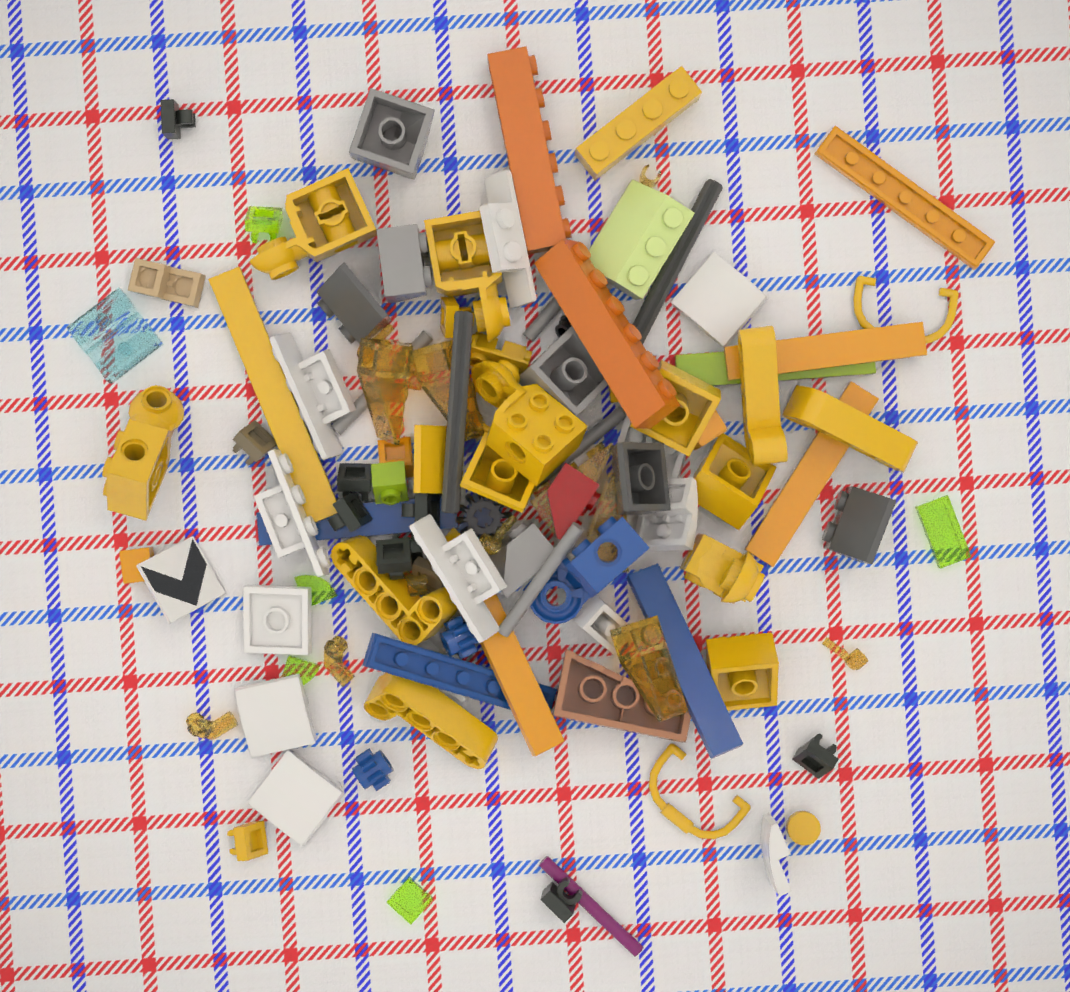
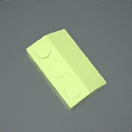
M632 179L589 249L591 257L589 259L594 267L604 274L609 284L635 300L643 299L695 213L670 196Z

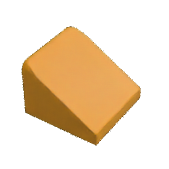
M716 410L693 450L701 448L727 431V426Z
M411 437L377 440L379 463L404 461L407 478L414 477Z
M153 547L119 551L123 584L144 582L136 565L154 556Z

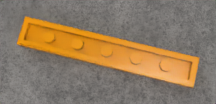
M837 126L832 128L814 153L973 270L977 269L995 244V241Z
M923 322L776 340L778 374L927 355ZM738 345L724 347L728 381L740 379Z
M850 381L838 400L869 415L879 398ZM818 431L744 550L749 551L752 555L774 567L849 447Z
M497 594L484 600V603L498 626H500L506 614ZM514 631L508 637L497 632L481 642V647L532 756H537L563 743L564 738Z

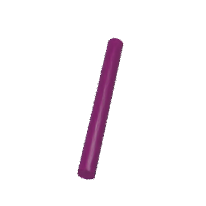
M546 856L540 862L539 866L556 883L559 884L565 877L570 879L569 885L564 888L569 895H574L579 889L582 891V896L578 903L634 957L643 950L644 947L550 857Z

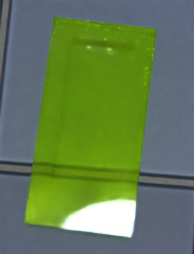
M948 495L915 506L938 568L941 569L971 557Z

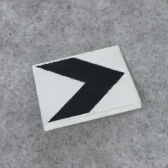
M194 536L136 565L168 624L226 594Z

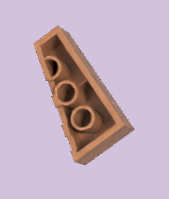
M568 649L565 650L552 714L553 717L681 743L686 742L691 716L685 705L579 656Z

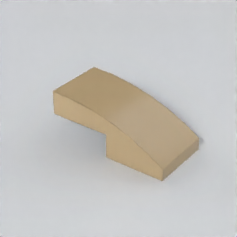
M135 258L128 291L198 308L206 276L201 273Z

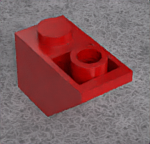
M564 463L546 491L555 535L559 540L562 539L573 522L580 526L582 525V522L578 520L579 516L585 508L591 511L601 496L596 491L600 486L598 483L567 463Z

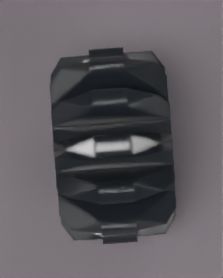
M468 493L465 495V498L471 504V507L468 508L460 504V511L467 513V517L455 518L456 523H468V526L464 527L460 534L472 528L477 537L479 534L483 535L484 546H489L488 534L490 533L493 534L497 541L502 540L501 535L496 529L500 527L505 531H509L510 526L500 522V519L512 517V512L500 513L499 509L505 505L500 503L494 505L493 500L488 499V501H485L484 496L479 494V501L475 502ZM482 508L490 510L489 516L493 518L490 525L485 523L486 527L477 525L478 519L474 517V514L478 509L480 512H482Z

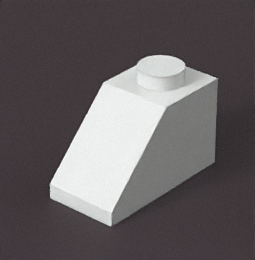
M597 595L588 599L573 618L582 629L615 657L637 633L634 628Z

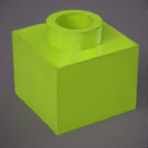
M404 461L371 464L372 488L376 504L394 505L402 501H409Z

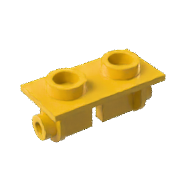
M477 331L475 334H472L470 365L472 367L476 363L483 361L498 362L499 360H506L516 368L519 376L528 368L532 351L526 350L527 346L505 340L501 351L495 349L498 338L488 343L486 334L478 333Z

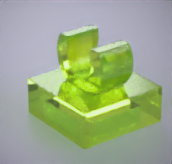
M249 206L245 217V232H252L251 241L253 243L258 242L259 232L268 233L270 241L277 238L283 221V208Z

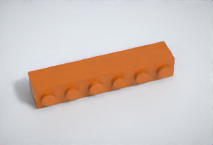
M527 46L487 54V60L527 253L531 255L549 251L562 239L572 238L568 218L562 219L559 206L565 205L562 186H555L553 173H558L555 153H548L546 141L552 140L548 120L542 121L539 108L545 107L542 88L535 89L533 76L538 75L535 55L529 56Z
M562 239L540 257L534 265L634 428L651 429L681 406L675 397L677 394L676 390L661 375L658 370L659 363L651 352L646 351L640 341L642 336L639 330L629 323L623 314L625 311L623 304L618 298L612 296L606 286L608 284L606 277L590 261L591 254L587 247L579 241Z

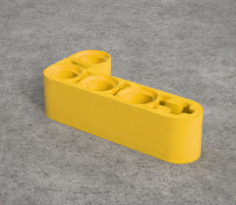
M773 326L739 329L738 351L743 427L747 452L753 466L787 462V443L780 419L777 349Z
M796 385L782 414L783 417L794 423L815 429L904 473L918 444L911 437L835 397L811 387Z
M358 535L337 543L331 550V559L335 567L402 642L416 646L433 637L458 610L457 606L451 601L445 587L439 588L421 598L405 579L390 580L389 573L378 574L376 546L366 536Z
M385 673L378 677L364 703L365 711L372 717L386 721L397 715L462 763L475 769L485 767L498 741L497 734L490 727L437 688Z

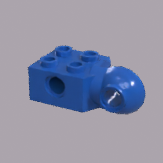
M611 516L597 528L601 534L595 540L590 542L586 538L571 551L575 556L572 560H569L568 557L563 559L530 606L537 617L551 624L566 623L573 619L588 599L598 594L650 548L622 516L618 520ZM605 542L613 543L617 548L615 558L610 561H604L598 556V548ZM558 586L564 589L566 599L562 604L553 605L548 601L546 594L551 587Z

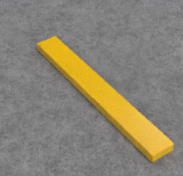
M238 266L208 279L277 447L282 454L286 453L292 463L294 471L290 473L294 486L299 485L304 493L306 503L302 504L306 516H312L315 523L336 515L338 512L332 504L337 499L318 453L313 446V441L306 424L300 416L299 407L294 395L287 387L285 374L280 363L273 355L270 337L241 268Z

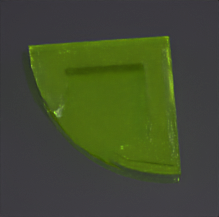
M315 575L294 577L297 586L312 587V606L338 596L334 587L321 577Z
M289 655L282 677L300 674L302 683L305 685L315 677L321 665Z

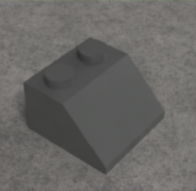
M345 262L317 290L318 295L322 298L317 304L329 318L336 315L343 325L338 329L350 344L357 340L363 346L392 322L389 315Z
M616 443L612 447V468L615 478V499L618 515H642L671 510L664 443Z
M853 486L847 487L845 492L841 490L834 505V509L838 510L833 523L828 522L822 536V540L826 541L824 549L861 563L873 564L896 500Z

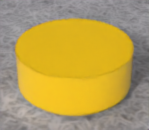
M797 811L788 818L786 831L791 840L796 844L810 845L818 839L821 826L818 819L812 813Z

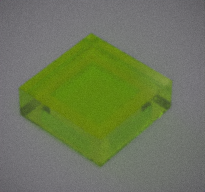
M409 876L386 903L411 925L434 898Z

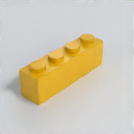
M680 66L580 144L575 150V156L594 181H596L696 103L702 91L683 66Z

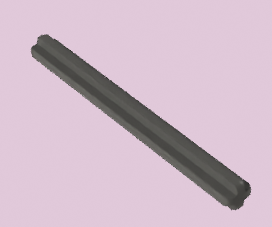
M708 179L705 182L691 209L695 214L662 266L633 322V325L642 336L640 340L642 344L650 332L723 189V186L715 180Z
M456 311L454 314L441 504L442 512L453 514L460 511L461 501L460 483L463 472L473 314L469 311Z

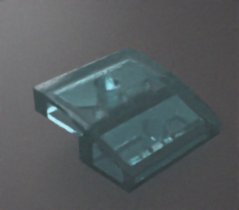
M120 287L66 327L83 352L90 357L105 380L110 384L114 383L163 345L158 335Z

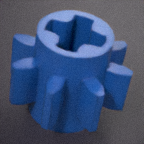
M461 616L444 623L446 631L441 632L439 635L449 656L457 653L459 658L462 659L477 652L475 644L479 642L468 629L466 621L463 622Z
M369 748L355 758L358 765L352 768V771L365 790L373 785L374 789L378 791L390 783L391 780L388 774L393 772L394 769L381 750L373 754Z

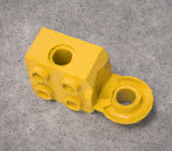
M349 168L286 195L285 210L296 237L288 241L286 237H279L257 248L259 254L254 256L249 263L255 269L269 274L271 280H276L298 270L299 267L296 261L305 257L319 262L377 236L376 227Z
M480 211L424 220L437 293L448 297L480 293L481 300L473 301L478 333L486 331L488 343L493 341L501 334L504 327L511 326L506 297L499 298L497 286L503 281L502 272L492 273Z
M483 361L476 363L472 367L471 377L477 392L485 401L498 408L495 411L488 432L486 445L537 487L580 447L588 426L538 384L526 386L518 384L520 382L519 373L508 361Z
M157 385L150 386L138 393L130 403L128 412L130 419L125 430H119L114 443L115 454L113 458L108 457L106 459L102 476L107 478L103 488V495L107 496V510L145 521L149 516L168 469L172 434L184 418V408L181 400L167 388Z
M700 533L695 537L693 550L688 551L680 566V569L686 572L685 579L700 587L709 589L713 594L721 597V602L735 604V602H746V600L751 602L760 589L765 574L761 573L764 565L756 562L749 551L741 554L719 541Z

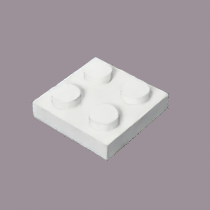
M243 586L244 653L311 654L312 587Z

